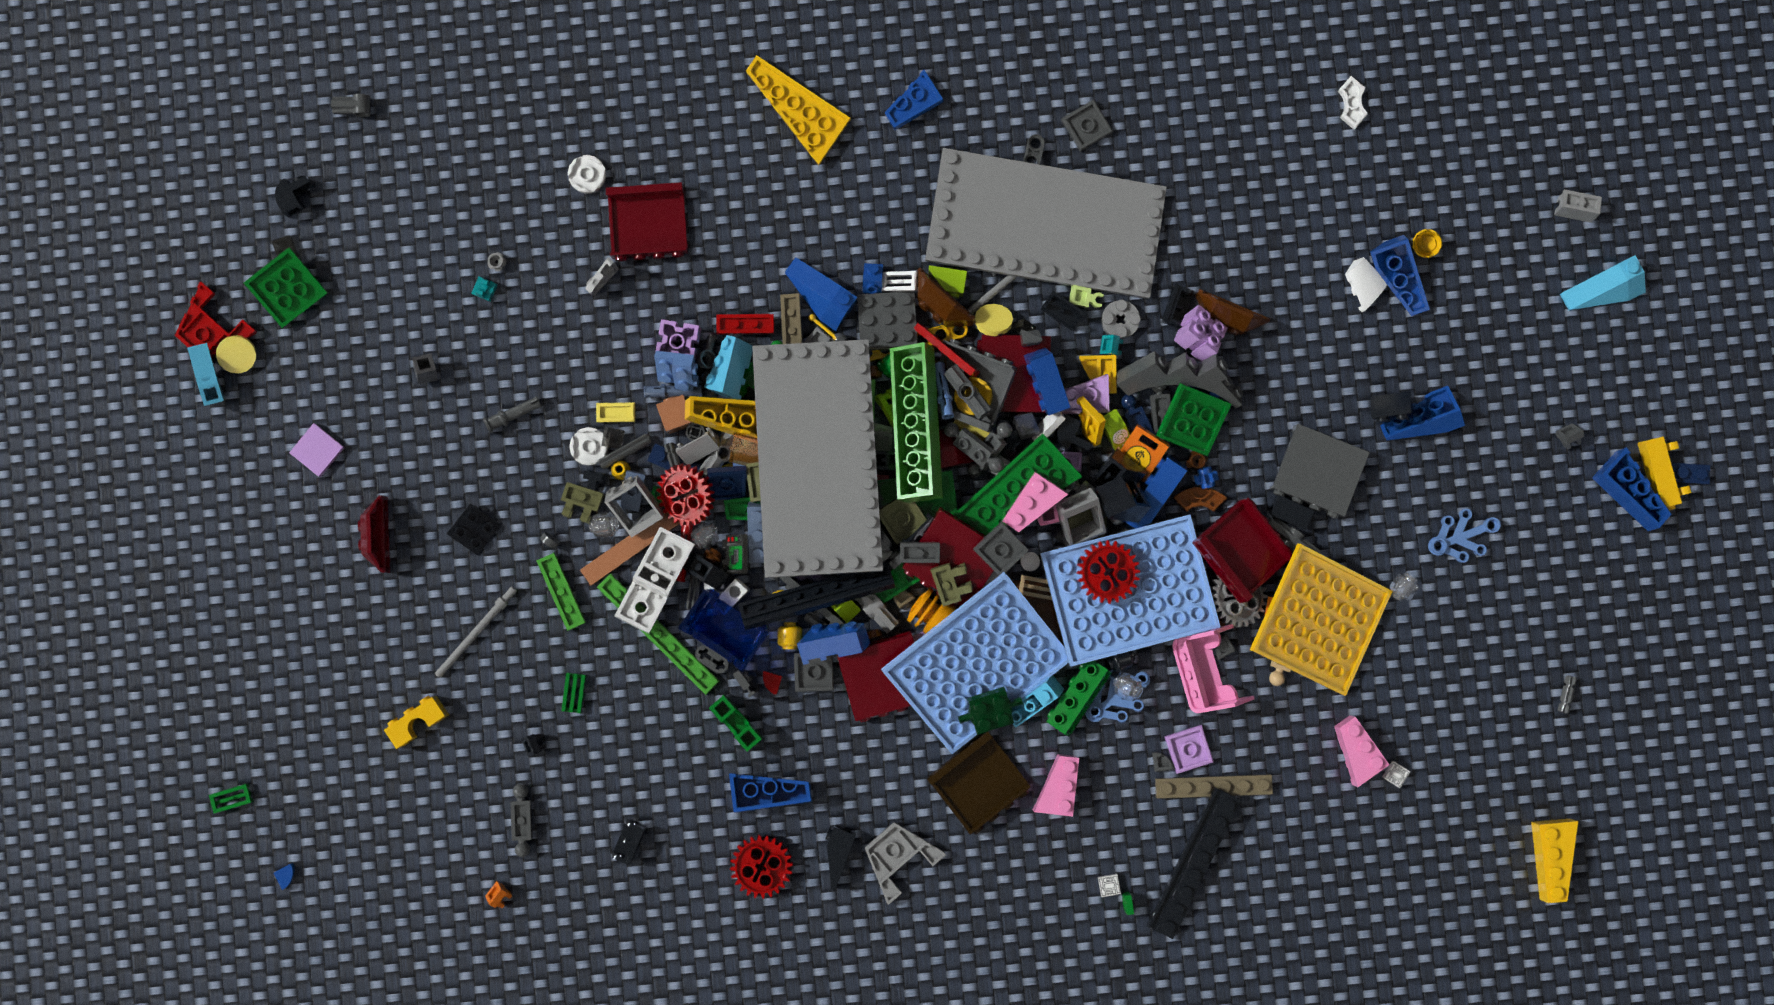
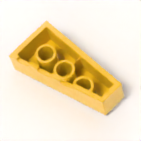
M1559 819L1531 822L1539 899L1546 903L1567 902L1578 821Z

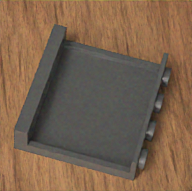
M951 339L950 342L943 340V343L951 347L980 371L976 378L987 382L993 395L990 405L993 410L985 418L978 420L976 416L966 415L957 408L954 401L955 388L948 381L949 392L953 398L951 402L954 413L953 418L991 432L994 430L1018 368L1012 366L1013 362L1002 358V361L996 360V356L985 352L984 355L977 353L979 349L969 345L967 348L961 347V342ZM942 353L939 362L945 363V370L947 371L956 364ZM963 370L968 378L972 377ZM937 401L938 412L942 414L940 404Z
M1300 424L1294 425L1291 431L1293 433L1273 486H1270L1269 489L1274 491V495L1288 496L1292 498L1291 501L1300 505L1302 503L1310 505L1309 508L1314 511L1320 512V510L1328 512L1327 516L1335 519L1344 517L1370 452Z

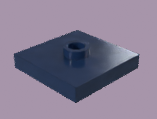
M746 466L707 468V477H709L707 484H713L709 489L715 491L711 495L712 498L715 500L746 498Z

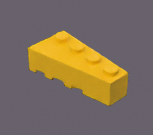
M690 396L685 400V420L758 443L755 401Z

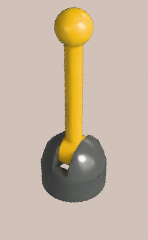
M814 314L808 316L809 321L815 322L832 336V341H848L849 338L844 334H834L816 319Z

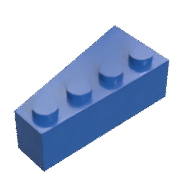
M1628 448L1616 451L1592 479L1647 531L1660 528L1672 514L1658 493L1655 494L1650 486V481L1643 476L1639 470L1640 466L1629 455L1630 451Z
M1168 453L1158 462L1154 474L1149 475L1145 481L1146 486L1142 490L1151 508L1139 523L1124 521L1135 529L1150 525L1187 472L1186 465Z
M729 773L734 813L813 802L810 782Z

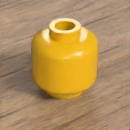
M784 622V626H780L777 630L778 645L782 646V649H798L797 643L802 639V628L796 626V622Z

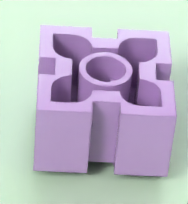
M1198 305L1184 315L1181 322L1182 328L1178 330L1174 341L1185 350L1187 348L1192 350L1191 355L1201 362L1218 353L1221 345L1220 340L1224 338L1227 327L1217 319L1212 320L1210 313Z
M661 319L659 336L663 339L662 343L657 342L656 351L694 355L696 360L697 350L693 347L694 343L699 344L700 326L684 323L682 328L675 321ZM678 339H681L682 344L677 347L674 342H678Z

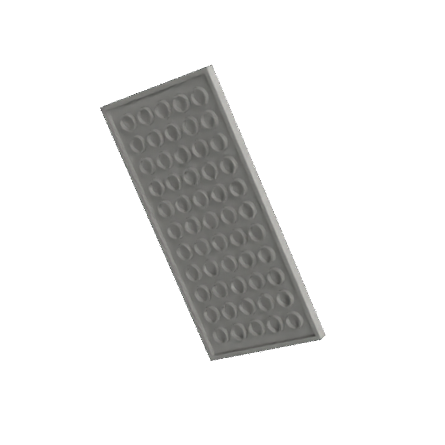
M943 148L925 261L1068 286L1077 285L1091 288L1092 290L1149 299L1167 187Z
M869 340L752 346L765 578L883 571Z

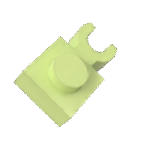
M1072 285L1069 302L1082 308H1088L1089 303L1094 308H1100L1102 304L1097 303L1095 299L1096 297L1102 298L1104 294H1091V288Z

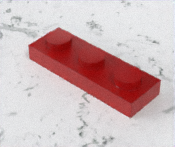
M774 314L716 315V334H774Z

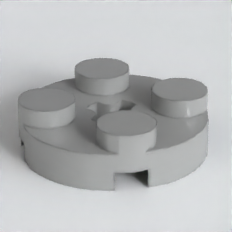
M1125 300L1114 301L1102 313V328L1108 335H1118L1120 339L1128 338L1134 334L1139 326V312L1130 302ZM1117 315H1119V316H1122V315H1123V316L1125 317V318H1124V321H1125L1124 324H1123V323H1119V324L1116 323V321H1117V317H1116V316H1117Z

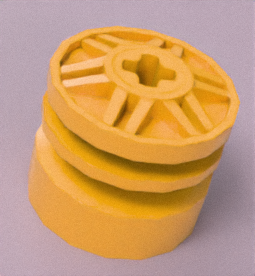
M929 588L920 595L910 609L909 616L906 619L908 622H911L915 616L919 619L915 623V627H918L922 622L926 623L923 629L925 634L954 612L957 607L954 604L943 606L941 603L939 605L937 603L940 597L938 594L932 600L930 598L934 591L932 588Z

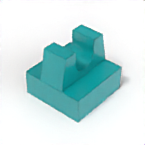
M478 276L471 294L491 302L498 284Z
M1114 334L1102 335L1099 354L1121 355L1122 351L1118 350V346L1123 344L1124 340Z

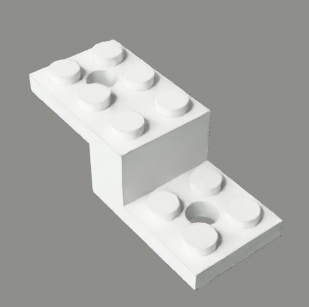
M660 527L633 576V582L614 617L649 634L695 544ZM671 548L674 551V555L671 558H666L663 555L664 549ZM644 603L647 607L646 611L643 613L637 612L635 609L636 604Z

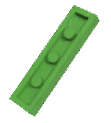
M552 553L536 560L567 631L585 624L586 621L556 554Z

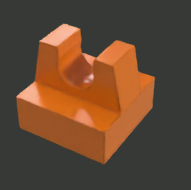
M496 881L485 897L490 906L504 908L505 904L502 899L504 897L510 899L512 894L502 883Z

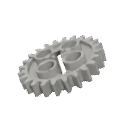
M1216 574L1218 580H1211L1215 585L1210 587V589L1213 591L1212 597L1216 612H1218V619H1222L1221 623L1233 624L1235 627H1247L1249 624L1255 623L1254 619H1260L1258 612L1264 613L1262 605H1267L1263 601V598L1268 597V595L1263 594L1267 587L1260 586L1252 593L1253 597L1249 600V607L1247 602L1239 603L1236 599L1224 601L1225 598L1233 597L1230 591L1227 593L1225 584Z

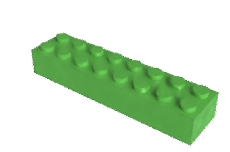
M922 342L890 348L897 500L912 503L943 498L934 347Z

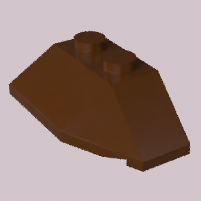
M921 267L917 269L918 305L925 312L928 310L932 314V318L938 324L942 323L945 327L973 326L975 324V317Z
M1202 289L1196 292L1195 296L1198 304L1210 313L1212 320L1217 319L1227 327V332L1232 335H1241L1264 326L1271 319Z

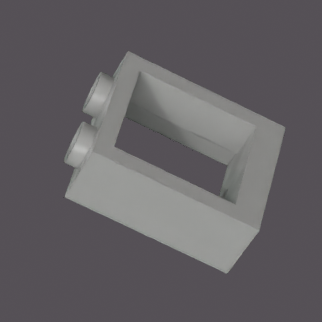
M638 475L633 478L628 477L622 482V485L617 488L612 487L606 492L604 502L631 538L661 520L664 516L663 508L659 507V503ZM636 486L653 509L631 521L615 498Z
M1091 488L1056 503L1063 535L1070 546L1086 542L1106 533L1099 498ZM1091 508L1093 521L1070 530L1067 518Z

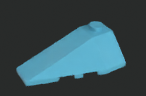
M1636 255L1560 293V296L1568 310L1627 302L1646 292L1645 272Z

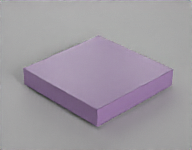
M313 423L289 453L318 477H321L345 447L317 424Z
M1202 725L1164 736L1177 774L1214 762Z

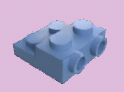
M664 351L655 352L654 358L658 381L674 383L676 390L694 392L695 387L699 385V376L696 375L698 364L695 363L694 355Z

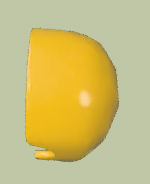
M1423 229L1416 233L1412 239V248L1418 256L1431 258L1437 255L1442 248V239L1436 231Z

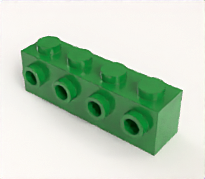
M1096 661L1080 665V672L1070 680V687L1066 693L1063 692L1060 695L1056 708L1051 709L1048 713V720L1046 722L1070 737L1112 674V672Z

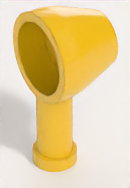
M617 461L612 465L611 473L616 479L624 480L626 471L631 470V468L625 461ZM622 466V472L617 473V467Z

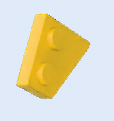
M1116 355L1079 356V360L1089 379L1092 380L1108 374L1109 394H1117Z
M1081 396L1076 401L1083 411L1079 414L1082 433L1096 447L1101 444L1106 419L1084 396Z

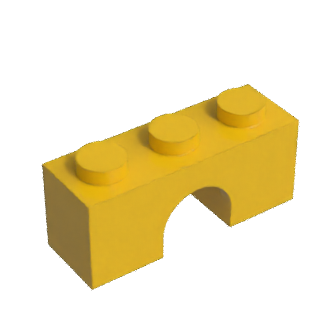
M426 696L419 701L421 705L416 708L410 707L403 712L405 716L399 720L396 717L387 723L389 727L384 729V732L396 749L404 747L417 738L413 731V723L417 718L423 719L428 727H431L449 716V713L437 696Z

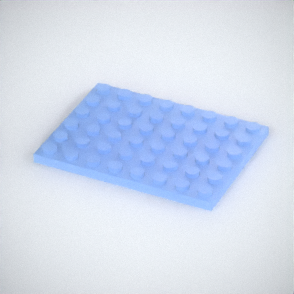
M1191 515L1040 553L1070 667L1220 628L1203 559L1200 552L1192 544L1197 537ZM1106 540H1109L1110 546H1112L1114 541H1117V547L1124 544V551L1131 549L1129 556L1136 555L1133 562H1139L1135 569L1140 570L1139 573H1135V576L1140 578V580L1133 582L1137 588L1130 587L1132 594L1125 593V600L1119 596L1118 603L1112 598L1111 604L1107 603L1106 598L1103 603H1099V597L1092 600V593L1086 596L1085 594L1088 589H1081L1084 583L1077 582V580L1082 578V576L1076 574L1077 571H1081L1077 564L1083 563L1079 557L1087 556L1084 550L1087 549L1091 552L1090 545L1092 544L1098 548L1097 544L1099 541L1105 546ZM1109 553L1107 555L1108 563H1115L1116 557L1114 554ZM1099 557L1098 560H1099V561L1102 563V565L1105 567V564L1103 563L1102 558ZM1093 563L1090 566V571L1093 574H1097L1099 566ZM1105 567L1106 572L1104 573V575H1109L1114 583V586L1118 587L1117 582L1110 575L1112 569H1107ZM1119 570L1117 578L1123 581L1126 578V573L1123 570ZM1103 580L1100 587L1103 591H1107L1110 584L1107 580Z
M1003 572L881 668V670L950 753L953 754L977 735L974 724L971 721L960 724L958 716L968 713L969 705L967 698L1004 687L1009 700L1018 697L1023 699L1069 662L1065 647L1007 574Z

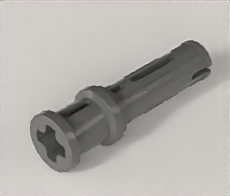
M536 396L506 411L499 410L497 414L489 418L484 417L483 420L488 431L492 433L494 429L503 425L507 426L509 421L541 408L542 405Z

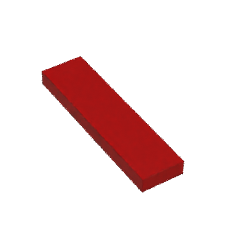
M916 324L914 327L915 331L967 374L977 377L980 373L979 370L951 347L943 343L939 337L924 325Z

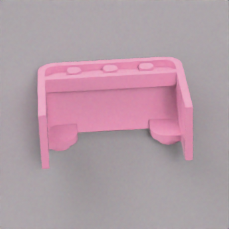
M1233 624L1178 638L1173 641L1172 648L1188 704L1195 713L1232 708L1255 699L1254 696L1239 698L1236 689L1232 685H1222L1212 648H1216L1221 644L1220 632L1234 628Z

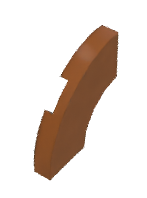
M1193 487L1178 493L1173 499L1185 511L1201 506L1214 512L1227 497L1211 488L1201 489V487Z

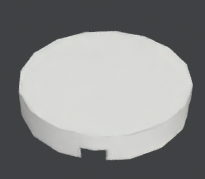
M583 155L574 159L569 165L568 178L573 188L586 194L594 193L605 183L606 170L602 162L595 156Z
M587 427L580 429L571 438V455L583 465H596L599 463L598 460L608 453L609 445L607 438L595 428Z

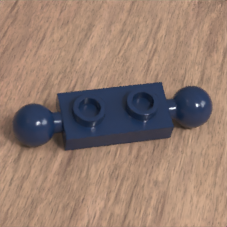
M1124 395L1121 399V404L1129 411L1124 414V417L1131 432L1139 424L1155 435L1143 407L1141 406L1136 409V398L1133 395ZM1142 434L1139 440L1155 450L1156 447L1152 444L1155 442Z

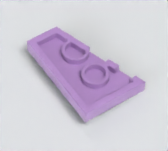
M1108 374L1065 389L1070 408L1062 410L1063 414H1080L1083 412L1082 407L1076 401L1081 396H1084L1099 413L1110 412Z

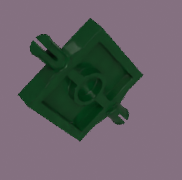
M1001 687L967 698L969 705L968 713L958 716L960 724L971 721L978 735L1013 724L1012 707L1023 705L1021 697L1009 700L1005 688Z

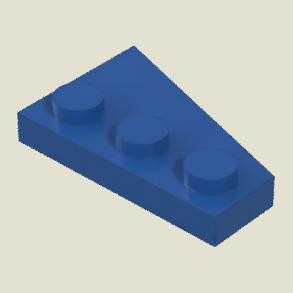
M924 69L919 74L920 76L908 86L904 94L899 96L885 112V116L894 130L943 103L942 96Z

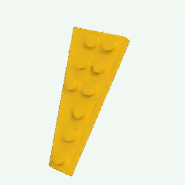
M756 55L747 68L746 73L819 166L851 118Z

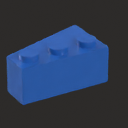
M1044 347L1023 355L1027 364V371L1033 379L1034 391L1040 397L1038 403L1041 411L1052 415L1070 408L1053 353Z
M864 623L815 624L797 643L804 665L809 664L811 659L820 658L821 661L827 660V656L838 654V657L863 653L870 644Z

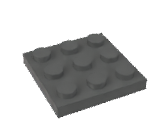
M914 291L857 295L860 340H869V351L887 350L917 344V331L914 330L916 326Z

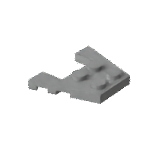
M895 822L865 846L866 853L888 905L902 894L889 877L920 851L932 866L946 855L944 851Z

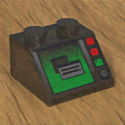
M748 534L726 535V539L722 540V550L726 551V559H722V570H726L727 574H750Z

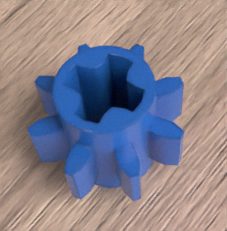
M1211 466L1197 469L1198 475H1194L1195 484L1201 485V489L1215 486V480H1219L1217 471L1212 470Z

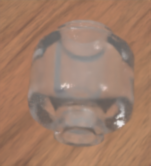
M610 512L595 514L591 522H589V530L597 538L612 537L619 530V521Z
M702 522L691 532L692 539L690 541L695 544L694 547L699 551L709 550L718 542L719 536L717 532L719 530L712 523Z
M1407 572L1397 574L1389 586L1393 592L1391 596L1399 601L1403 599L1411 600L1419 589L1418 580Z
M1127 672L1121 676L1118 675L1113 682L1115 694L1127 701L1137 700L1143 692L1141 680Z

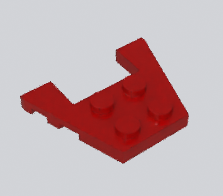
M200 281L197 286L198 290L195 296L192 297L191 305L187 314H184L175 336L187 347L207 343L213 358L216 356V349L219 343L226 337L240 335L249 338L255 335L257 331L242 319L228 333L203 310V307L215 296V293L205 283Z

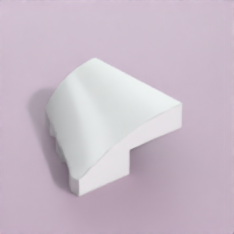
M1364 257L1354 260L1345 273L1348 282L1351 284L1353 295H1357L1361 306L1358 308L1361 312L1368 309L1387 286L1376 269Z

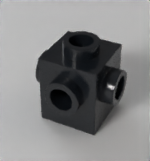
M1013 430L1009 437L1003 438L1007 444L1000 452V455L1012 461L1023 451L1027 443L1021 440L1017 431Z

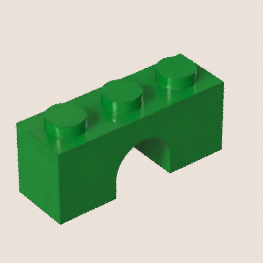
M726 694L709 707L720 722L730 729L735 736L734 738L747 752L763 738Z

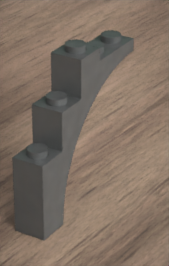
M1154 351L1117 371V385L1128 396L1151 387L1179 385V383L1213 392L1227 400L1235 408L1242 405V390L1239 386H1235L1232 383L1230 376L1227 375L1228 365L1226 361L1220 359L1217 354L1197 364L1195 359L1190 358L1186 352L1166 362L1163 356L1160 357Z

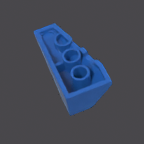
M1402 235L1385 241L1371 250L1370 254L1376 271L1408 313L1413 316L1430 310L1408 238Z
M796 257L785 271L787 277L818 319L836 332L857 303V297Z
M1449 386L1428 393L1424 396L1425 399L1418 404L1413 403L1414 416H1410L1409 420L1398 421L1397 418H1391L1390 422L1380 425L1386 440L1446 433L1465 426L1461 410Z

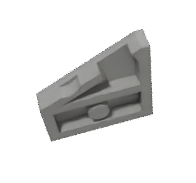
M608 257L597 273L588 280L585 289L594 297L619 270L617 265Z

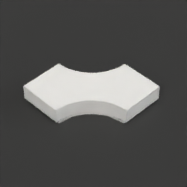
M1350 76L1338 90L1344 101V111L1340 118L1355 130L1368 113L1362 105V94L1365 87Z

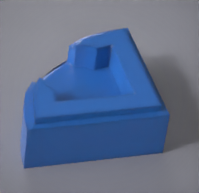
M293 863L274 872L282 890L291 884L295 873Z

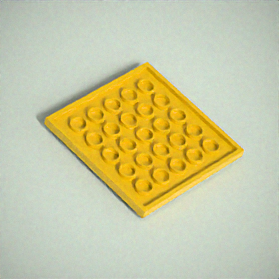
M1297 543L1250 650L1346 696L1392 591Z

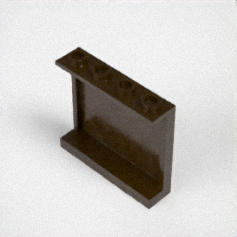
M988 731L981 734L927 777L928 782L952 810L969 835L979 833L987 821L993 822L999 817L998 813L1001 810L1005 809L1006 811L1015 804L1013 801L1018 797H1025L1030 792L1028 789L1031 788Z

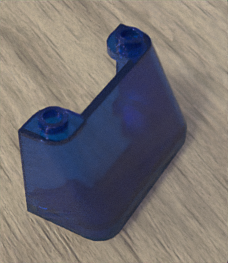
M710 588L709 591L704 589L678 629L693 635L694 639L702 642L727 659L728 662H733L736 668L744 672L770 632L767 631L768 626L763 625L745 630L741 613L718 598L720 594Z

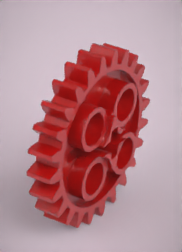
M684 464L675 465L665 470L666 474L661 475L662 480L658 482L661 488L656 489L657 492L661 493L657 499L662 500L659 507L664 506L663 514L668 512V519L674 517L675 524L680 522L681 526L687 524L688 527L706 520V517L711 514L709 510L714 508L710 503L715 501L711 497L715 491L709 489L713 484H707L706 482L709 477L703 478L704 471L697 472V466L691 468V464L685 466ZM694 489H698V492L695 494H692L677 501H673V498L679 495L685 494Z
M1109 540L1105 541V546L1099 541L1097 544L1098 548L1093 544L1090 545L1092 551L1084 550L1087 556H1080L1079 558L1083 563L1077 564L1081 571H1077L1076 574L1082 576L1077 582L1084 583L1081 589L1087 588L1088 590L1085 595L1087 596L1092 593V600L1099 597V603H1103L1105 598L1108 604H1111L1112 598L1118 603L1119 596L1125 600V593L1132 594L1130 587L1137 588L1133 582L1140 580V578L1135 576V573L1140 572V570L1135 569L1139 562H1133L1136 555L1129 556L1131 549L1124 551V544L1117 547V541H1114L1112 546H1110ZM1109 553L1114 554L1116 557V561L1113 564L1107 561ZM1099 557L1102 558L1103 563L1105 564V567H1106L1107 569H1110V568L1112 569V572H1110V575H1111V576L1113 577V579L1117 582L1118 587H1115V586H1114V583H1113V581H1112V579H1111V577H1110L1109 575H1106V576L1104 575V573L1106 572V569H1105V567L1102 565V563L1098 560ZM1093 563L1099 566L1097 574H1093L1090 571V566ZM1119 570H1123L1126 573V578L1123 581L1117 578ZM1103 580H1107L1110 584L1107 591H1103L1100 587Z
M759 834L757 840L751 836L750 842L746 839L743 840L744 847L742 845L737 846L740 852H733V855L737 858L730 860V862L735 864V866L730 867V870L735 871L731 878L738 879L735 885H742L740 891H743L745 888L747 889V896L754 892V898L757 897L758 893H761L762 899H764L765 893L772 897L773 890L779 893V886L782 888L786 887L783 881H790L786 874H792L793 871L788 869V867L793 866V862H788L787 860L792 855L785 854L788 847L782 849V841L778 844L775 843L776 837L770 841L768 834L765 839H762L761 834ZM753 849H760L762 856L755 858L752 855ZM769 850L770 854L765 862V868L762 869L757 881L753 882V878L759 868L757 864L762 862L766 852ZM777 857L780 864L774 867L769 863V859ZM750 866L753 868L754 873L746 875L743 868ZM761 876H770L771 882L769 884L762 883Z

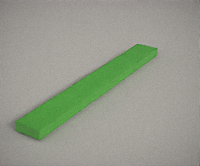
M611 573L597 586L617 608H619L628 591ZM642 603L636 604L635 609L637 612L643 613L646 611V607ZM658 619L649 634L642 631L705 695L719 683L720 680L699 662Z

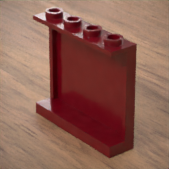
M682 182L606 188L611 240L610 256L612 259L622 262L627 261V258L645 260L646 257L653 256L654 259L665 258V255H672V257L678 258L688 254L685 198Z
M982 335L981 340H977V349L981 351L982 355L988 352L995 355L996 360L1002 361V358L1013 362L1012 366L1018 368L1001 412L1047 414L1045 411H1041L1038 403L1040 397L1034 391L1033 379L1027 371V364L1023 355L1044 347L1051 352V336H1041L1042 342L1040 345L1025 347L1021 345L1020 335Z
M1249 498L1239 500L1192 542L1239 603L1248 602L1253 597L1252 593L1287 561H1290L1292 556L1291 548L1284 544L1280 539V534L1270 526L1268 519L1259 512L1255 502Z
M940 507L936 512L935 518L919 541L940 542V563H903L904 573L912 578L916 576L925 587H933L937 590L931 568L950 563L951 568L965 563L967 574L956 576L955 580L957 586L971 581L973 592L962 594V601L953 603L960 607L982 589L994 571L973 550L986 535Z
M911 631L872 641L863 653L838 657L837 654L855 721L866 722L873 716L884 717L889 715L891 711L897 710V712H901L911 706L881 670V668L914 643Z

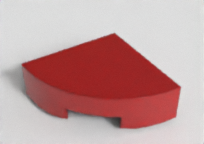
M763 671L765 687L771 693L777 695L782 676Z

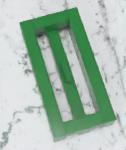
M566 673L561 711L582 713L587 675ZM573 677L570 708H567L570 680ZM578 678H581L577 709H575L574 704Z
M249 783L210 794L209 798L213 813L254 802L253 798H251V791L248 788L250 787ZM241 789L244 790V793L217 801L215 800V797L221 796ZM244 796L246 797L245 801L234 803L221 808L217 807V804L228 802Z

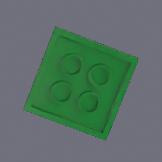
M290 247L244 282L245 286L281 328H284L328 293Z
M1179 383L1156 436L1208 456L1231 407V403Z

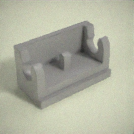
M1564 189L1556 201L1559 203V206L1556 208L1554 215L1592 223L1600 215L1602 197Z
M706 428L707 432L686 445L682 443L677 444L676 453L687 465L720 449V438L711 428Z

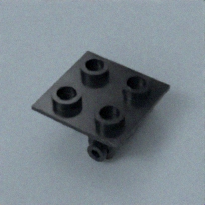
M470 503L446 534L478 555L501 524Z

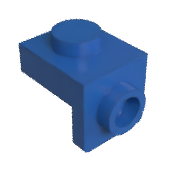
M864 263L863 293H882L883 264Z

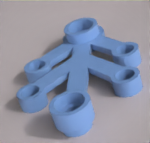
M1462 509L1459 512L1460 519L1453 536L1446 538L1449 528L1454 525V518L1449 515L1444 516L1441 519L1442 527L1437 537L1430 539L1428 549L1433 555L1439 556L1445 553L1456 558L1459 563H1465L1469 559L1468 553L1465 551L1459 552L1449 546L1456 543L1472 550L1477 556H1483L1487 552L1486 546L1473 543L1467 539L1483 532L1495 533L1499 531L1501 523L1497 518L1491 517L1485 519L1482 525L1464 531L1468 520L1472 517V512L1470 509ZM1464 511L1468 513L1467 518L1463 517ZM1446 518H1449L1451 521L1449 525L1445 523ZM1489 522H1492L1493 524L1492 529L1488 528ZM1435 543L1440 544V548L1438 550L1435 548ZM1479 546L1483 549L1481 554L1477 551ZM1461 553L1465 555V559L1463 561L1460 559Z
M1121 672L1117 678L1110 675L1107 699L1101 703L1102 691L1105 689L1104 684L1085 713L1087 719L1091 722H1099L1106 718L1117 720L1119 723H1125L1128 720L1127 713L1125 711L1117 713L1107 711L1106 709L1111 706L1141 712L1144 708L1141 700L1129 701L1122 698L1138 687L1146 688L1150 684L1149 675L1146 672L1137 673L1135 680L1117 693ZM1140 676H1144L1146 681L1140 682L1138 679ZM1135 703H1140L1142 707L1136 709L1134 705ZM1097 709L1099 712L1097 715H1092L1091 711ZM1120 714H1124L1126 718L1124 720H1120L1118 716Z

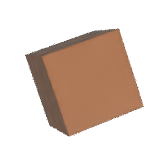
M684 395L672 396L656 404L665 431L668 434L685 429L694 423L685 420V400L687 398Z

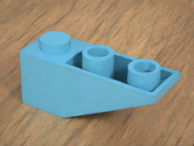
M204 343L187 347L204 406L224 401V395L208 344Z
M1053 675L1022 699L1023 705L1012 707L1013 725L1015 728L1059 698L1064 688Z

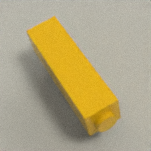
M1664 436L1638 442L1645 473L1651 483V488L1655 494L1658 493L1668 510L1676 509L1675 505L1682 504L1680 496L1691 493L1690 485L1678 488L1668 454L1670 450L1679 449L1678 442L1665 443Z

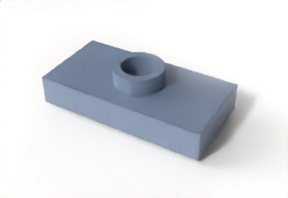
M631 470L626 471L625 479L638 475L645 484V473ZM636 486L622 494L621 508L640 511L643 495Z

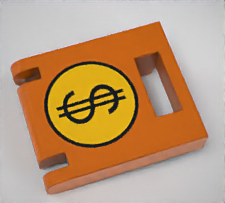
M1137 424L1120 451L1147 472L1141 482L1145 483L1170 444ZM1142 434L1158 444L1155 450L1139 440Z

